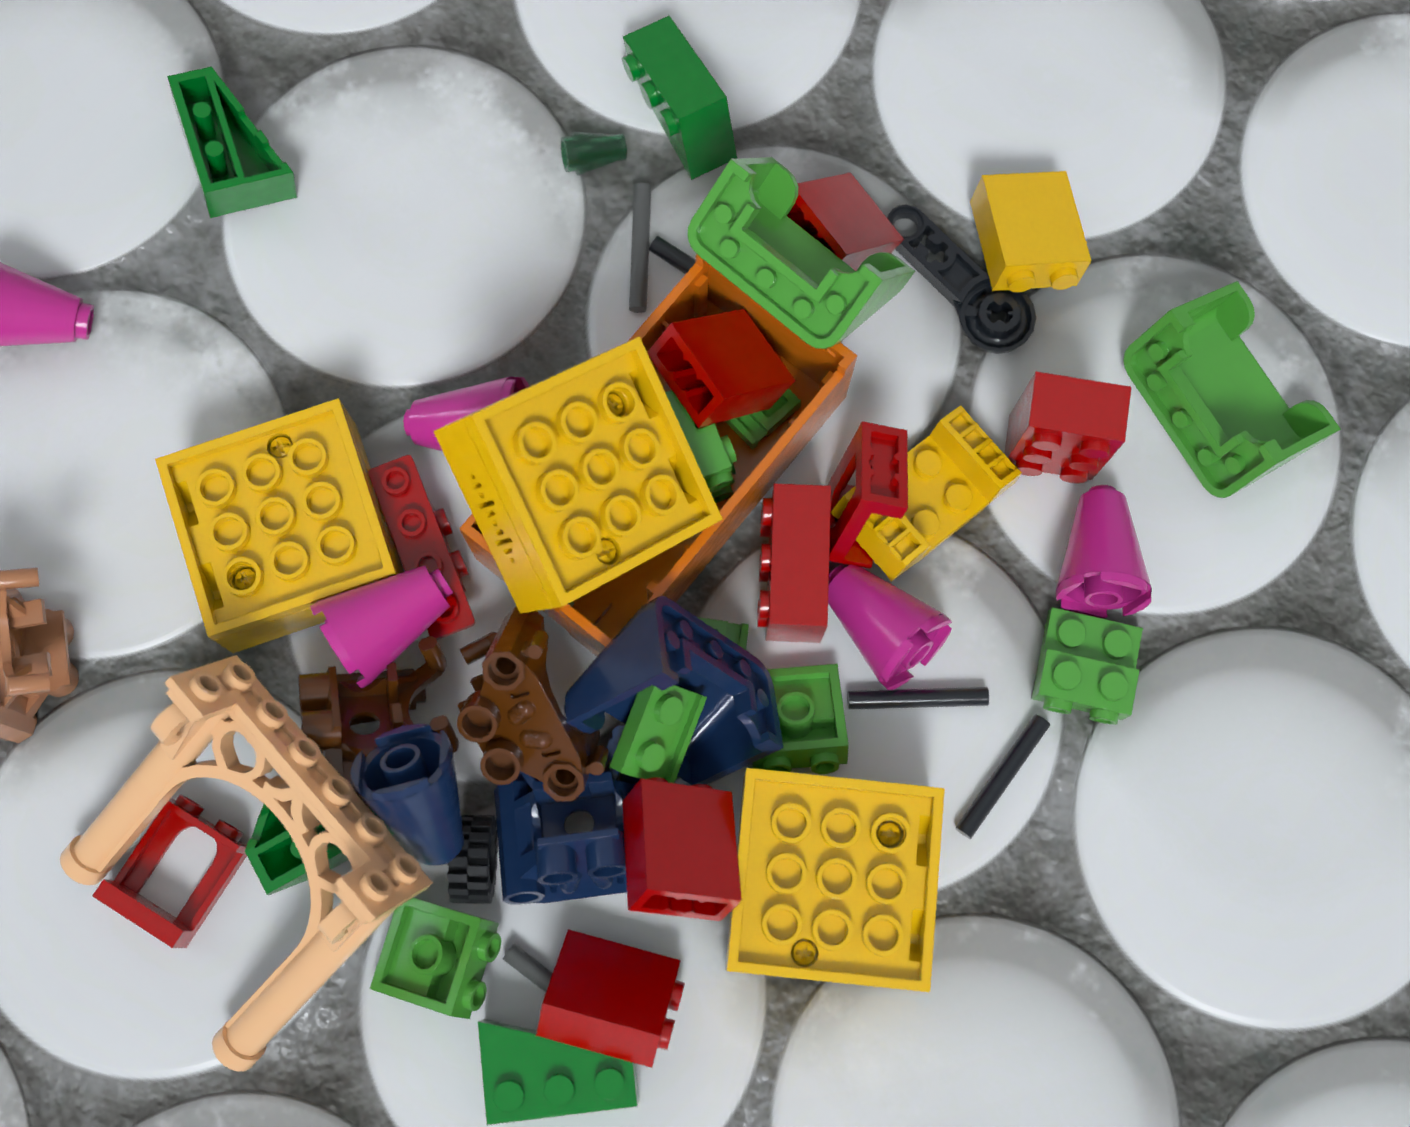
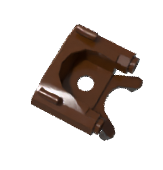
M515 606L504 618L498 632H491L460 648V652L467 665L483 657L485 658L482 662L483 674L473 677L470 681L475 692L457 705L460 710L457 718V728L465 739L478 743L481 748L483 757L480 762V769L488 781L498 785H506L516 780L521 771L542 781L544 791L555 801H574L584 791L589 773L595 776L603 773L609 750L603 745L598 746L600 729L588 734L566 723V718L562 714L552 692L547 673L546 660L549 637L545 632L544 617L537 611L520 613L517 606Z
M433 636L421 639L418 645L426 663L415 671L414 669L397 670L396 662L387 665V671H383L372 683L364 688H360L357 684L358 677L362 675L361 673L336 674V666L328 667L326 673L299 674L301 730L318 745L322 755L335 770L350 782L354 792L371 811L374 810L359 795L353 785L350 772L355 757L361 750H363L366 757L373 749L378 747L374 739L390 730L414 724L410 718L409 710H416L417 703L426 702V687L442 676L447 666L441 647ZM445 715L434 717L430 721L432 731L441 734V730L447 733L453 747V752H457L459 740L448 717ZM378 721L380 724L375 732L367 735L357 734L350 728L353 725Z

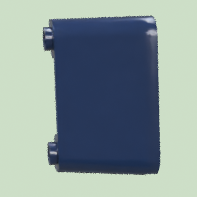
M659 596L642 605L565 694L564 713L566 723L588 734L603 727L605 724V712L626 724L638 692L652 685L662 691L676 685L707 697L674 783L690 786L695 784L707 785L784 748L774 685L764 664L757 657L665 596Z

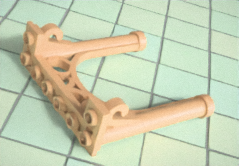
M235 655L168 678L164 683L169 688L166 694L174 703L163 710L151 724V730L160 741L85 833L76 836L61 853L60 864L67 876L80 884L95 885L100 883L175 792L185 782L193 778H217L235 784L258 798L276 815L290 834L303 860L310 887V917L306 932L295 950L213 1037L212 1048L217 1059L231 1070L246 1071L264 1055L266 1044L397 907L426 890L433 882L422 871L418 861L408 854L391 835L385 823L378 816L374 815L354 792L350 782L342 777L322 755L318 745L309 739L291 719L286 708L275 700L260 683L254 671ZM235 732L242 734L254 748L256 754V764L254 767L240 764L233 744ZM212 742L215 760L196 762V759ZM274 768L282 778L276 776L269 779L265 774L272 772ZM320 822L326 830L316 834L314 828L319 826ZM328 843L335 844L341 849L342 853L349 859L352 871L342 876L330 870L327 856ZM333 893L337 894L343 901L334 909Z

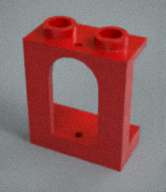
M861 422L827 486H831L829 561L870 569L873 565V559L860 547L856 538L871 513L902 519L908 510L907 430ZM856 470L855 492L838 520L832 515L831 511L841 498L854 487V485H848V482Z
M179 794L176 800L170 798L161 809L115 879H103L92 897L171 948H187L247 857L245 853L247 845L240 841L244 835L243 832L221 819L215 825L200 816L204 808L182 794ZM190 827H197L215 839L217 853L213 863L178 916L174 917L140 895L139 892L175 838L182 831Z

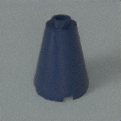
M422 723L405 725L385 732L374 739L378 747L373 749L366 757L363 750L355 757L350 770L353 785L359 795L420 863L430 866L447 864L456 857L464 846L454 752L448 735L443 730H441V734L433 732L430 725Z

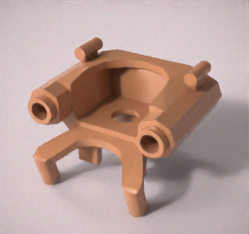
M37 567L0 571V739L15 743H21L34 734L38 720L35 714L48 694L54 697L66 696L74 691L79 681L78 670L70 663L68 646L73 640L74 628L72 623L65 618L64 611L45 609L43 599L24 601L19 590L16 589L39 586Z

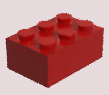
M1036 371L1009 415L1004 454L1022 472L1021 475L1039 476L1044 472L1060 475L1062 481L1069 483H1085L1087 480H1093L1125 442L1132 387Z
M774 483L772 497L763 498L760 537H769V543L761 544L759 582H767V590H760L757 627L766 628L765 641L821 643L828 627L831 486Z

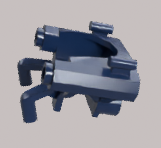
M620 725L613 729L612 736L607 745L609 754L603 773L598 776L589 773L584 791L574 801H555L544 791L542 781L521 771L512 783L496 787L494 797L503 902L510 905L552 903L627 892L623 800L640 778L620 773L609 767L625 726ZM582 811L592 816L594 820L592 831L574 834L566 832L565 822L572 813Z

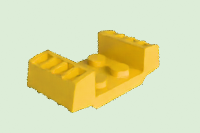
M960 405L943 417L927 438L908 451V510L902 519L871 513L856 541L892 582L982 512L991 502L1016 483L1022 472ZM855 486L841 498L831 511L832 515L838 520L854 494Z

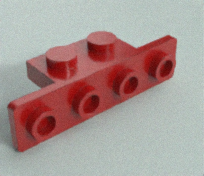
M405 455L371 468L368 471V475L405 572L423 565L427 567L430 573L439 569L453 591V594L446 597L450 607L427 628L429 636L439 640L474 626L476 621L465 595L466 588L462 580L463 577L469 575L467 566L459 549L451 552L446 536L453 534L450 522L444 508L435 510L429 500L414 459L411 455Z

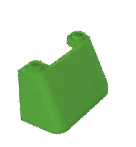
M773 157L730 159L688 226L690 246L697 255L808 345L814 348L825 349L842 342L895 297L915 273L914 269L889 252H878L870 255L855 271L787 216L798 197L796 178L787 168Z
M1238 281L1169 310L1129 345L1123 359L1128 376L1198 480L1210 494L1218 498H1226L1239 492L1341 430L1329 411L1321 403L1314 400H1305L1289 408L1242 341L1240 335L1253 324L1255 313L1250 298Z

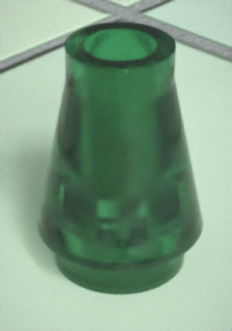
M571 131L570 136L561 137L560 140L564 169L566 172H576L578 176L627 159V146L623 134L611 135Z

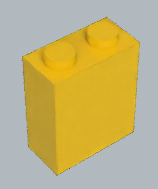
M1067 172L982 175L970 200L992 291L1010 290L1012 292H1024L1032 288L1049 287L1063 290L1077 286L1092 260Z

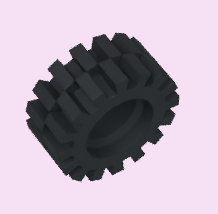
M461 815L464 846L456 857L447 863L449 865L447 873L449 900L451 903L491 904L495 892L494 885H496V854L498 853L495 815Z

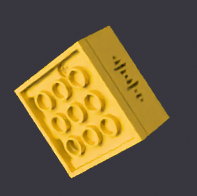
M640 336L433 431L520 613L563 607L723 520Z
M339 398L155 459L207 636L232 653L324 623L326 617L323 611L314 616L310 608L312 604L404 572L398 551L368 475V471L371 468L357 425Z
M746 768L743 777L737 839L742 901L730 912L725 970L930 992L945 788Z

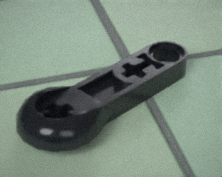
M907 204L899 205L892 209L887 216L892 225L897 220L905 218L910 219L917 226L915 234L906 237L902 236L904 240L895 250L956 308L963 332L969 341L979 349L995 354L1012 352L1025 344L1034 332L1036 323L1034 304L1026 293L1012 292L1010 290L992 291L989 275L921 210ZM926 235L927 238L924 246L921 243L923 237ZM929 251L933 254H937L940 251L943 252V263L939 260H934L932 263L927 261ZM1002 310L1007 313L1005 323L1001 320L995 323L989 320L992 311L996 314Z

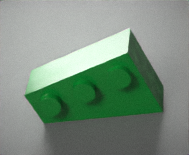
M666 16L623 36L627 53L626 56L622 57L624 69L632 82L637 80L647 106L653 109L690 179L693 180L729 163L730 159H737L727 96L672 18Z
M212 66L167 76L175 109L210 218L297 198L294 172L286 162L283 163L269 145L267 137L261 130L258 131L245 114L243 106Z
M488 1019L478 1021L487 1125L638 1106L639 1094L635 1063L536 1036L537 1030L512 1026Z

